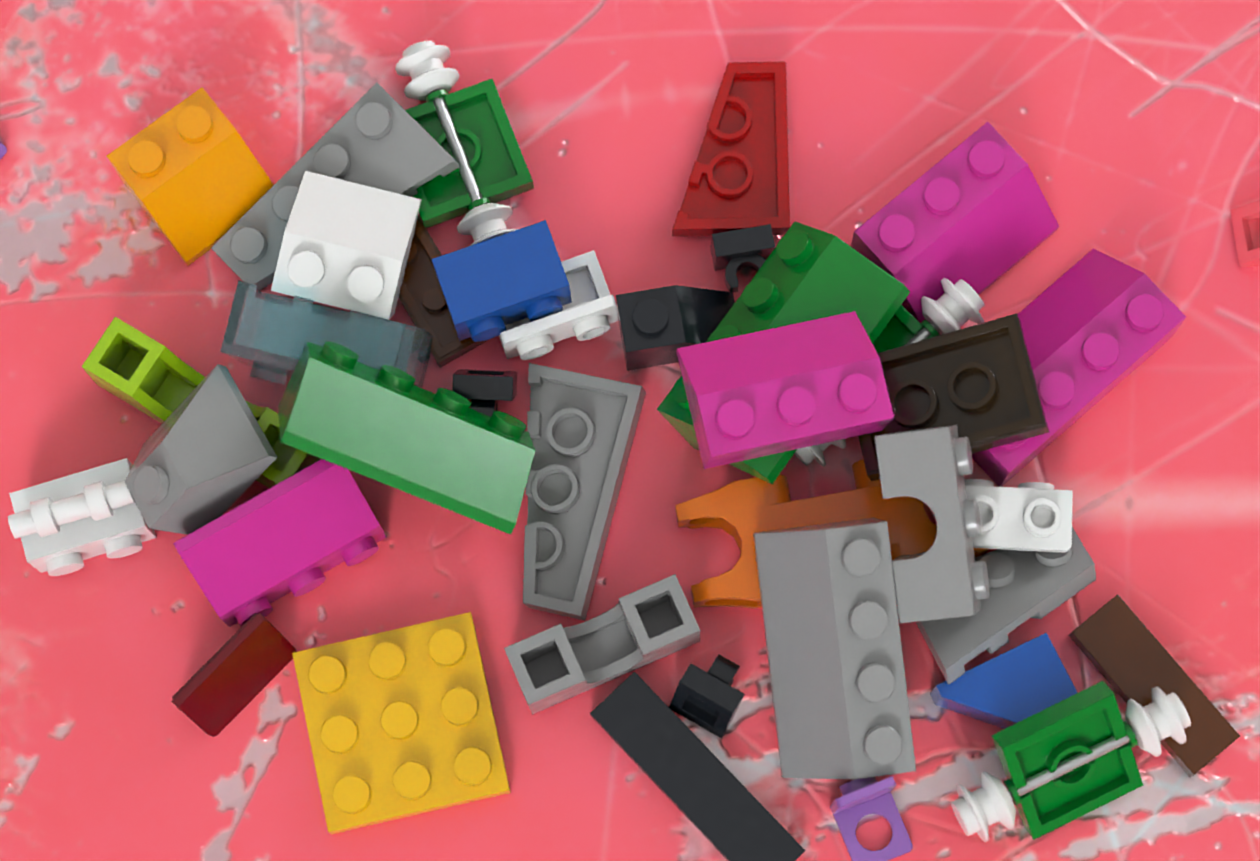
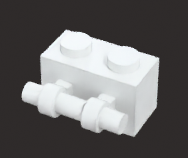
M125 458L9 493L14 514L8 515L10 530L15 539L21 537L27 562L41 573L48 571L49 576L66 575L84 567L83 560L105 553L107 558L129 556L142 550L141 542L157 538L155 530L149 529L125 484L133 464Z

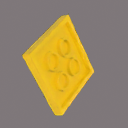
M471 612L292 653L328 833H340L511 793Z

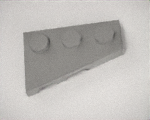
M1073 527L1072 546L1066 553L997 549L975 557V562L985 561L989 579L990 595L989 598L980 599L981 610L972 616L916 622L948 685L965 674L964 665L980 653L987 650L990 654H993L1009 642L1008 633L1029 618L1042 619L1096 580L1095 564Z

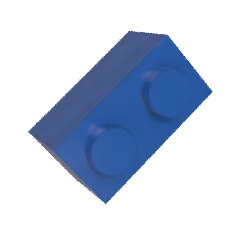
M546 220L432 259L436 276L459 341L470 337L474 342L495 338L501 332L506 331L505 325L525 318L532 322L563 311V305L572 303L570 285Z

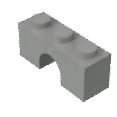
M957 425L875 436L883 499L902 496L917 498L929 506L937 522V535L933 545L927 552L903 555L892 560L899 623L975 615L981 610L980 599L989 598L990 590L985 561L975 562L972 537L981 536V519L977 499L967 500L964 475L973 474V459L969 438L958 436Z
M676 574L619 598V603L612 609L588 621L570 627H563L562 624H559L505 647L504 650L532 715L700 642V628Z

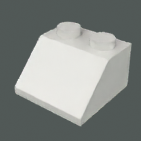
M305 171L284 231L271 291L389 320L395 314L422 199Z

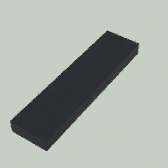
M635 671L590 713V716L727 861H796L805 852L802 846Z

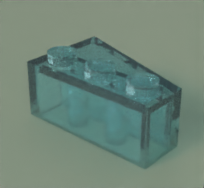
M238 281L220 352L252 367L250 377L285 385L287 375L292 376L307 341L323 347L325 341H330L354 351L359 356L357 362L380 370L382 365L396 367L411 375L415 379V386L423 387L434 338L427 330L353 310L347 312L313 304L314 300L296 295L291 299L261 292L256 289L257 285Z

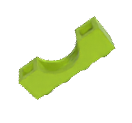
M114 317L82 365V368L98 386L161 424L205 378V376L178 358L166 346L117 317ZM246 401L277 456V459L256 481L271 488L321 459L280 442L279 414L268 407H260Z

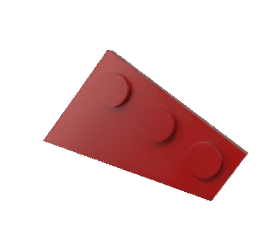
M786 62L727 63L707 123V130L697 160L694 162L681 208L678 210L672 228V237L712 236V234L768 224H771L773 235H785L789 230L790 201Z

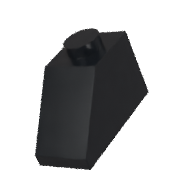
M673 285L616 295L618 322L627 371L679 362L676 352L677 348L706 343L709 336L734 305L733 293Z

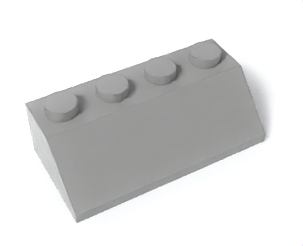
M866 518L753 533L782 777L861 779L916 771L887 521L877 518Z

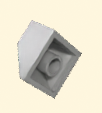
M217 364L146 440L125 480V484L149 529L189 535L222 516L277 459L274 450L226 366Z

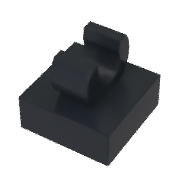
M771 224L712 234L710 249L714 271L726 269L724 279L730 293L738 292L739 286L736 274L741 268L750 267L758 272L775 249Z
M458 369L453 374L452 391L466 399H471V409L491 417L493 411H498V400L513 401L516 397L517 371Z
M720 654L713 662L708 673L690 664L677 686L669 708L722 739L744 697V693L731 686L740 666Z

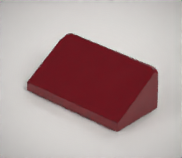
M260 612L258 614L255 613L172 697L173 700L171 702L207 735L215 737L293 659L292 653L297 651Z

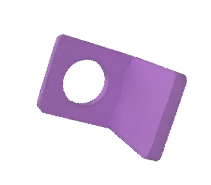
M893 776L877 782L875 777L854 779L839 786L842 796L834 799L830 809L852 861H888L910 852L913 848L891 794V791L896 786ZM870 814L880 815L885 818L892 830L889 844L877 851L864 848L856 838V826L859 820Z

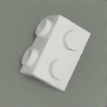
M594 250L561 261L570 285L572 303L562 306L563 311L532 322L525 318L505 325L506 331L501 332L499 338L507 359L518 355L521 360L541 357L554 349L553 343L576 336L579 341L596 338L609 331L611 323L618 321V308L615 298L610 294Z
M964 479L967 500L977 499L981 519V536L972 537L973 548L1066 553L1071 548L1073 490H1055L1053 484L1044 482L1021 483L1016 488L994 486V482L984 479Z

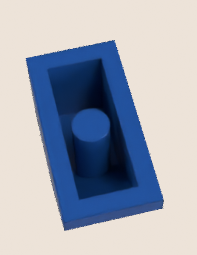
M1044 633L965 671V674L949 685L946 681L936 685L930 695L937 706L1006 729L1078 692L1048 634Z

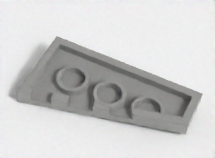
M376 83L211 249L250 289L257 293L273 283L284 231L305 171L412 197L418 193L417 188L440 174L442 177L459 168L460 165Z
M529 363L528 384L531 386L530 411H527V432H529L533 442L535 454L525 492L528 496V518L524 534L523 603L531 609L585 621L646 392L640 385Z

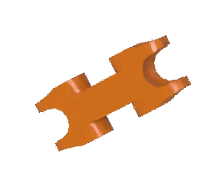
M864 459L852 464L856 485L855 490L791 501L787 477L779 475L773 484L757 477L733 481L720 489L675 505L679 528L696 529L708 527L722 529L734 537L740 549V558L733 569L717 577L708 578L698 584L691 585L694 608H762L753 533L877 518L887 521L891 558L894 560L903 555L927 552L935 541L937 525L929 520L923 508L924 502L917 498L902 496L883 499L880 479L870 480L867 476ZM973 548L975 557L986 554L988 549Z

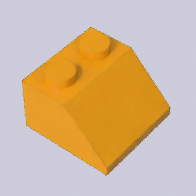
M203 87L107 155L108 160L120 179L188 266L211 250V247L274 185L237 130Z

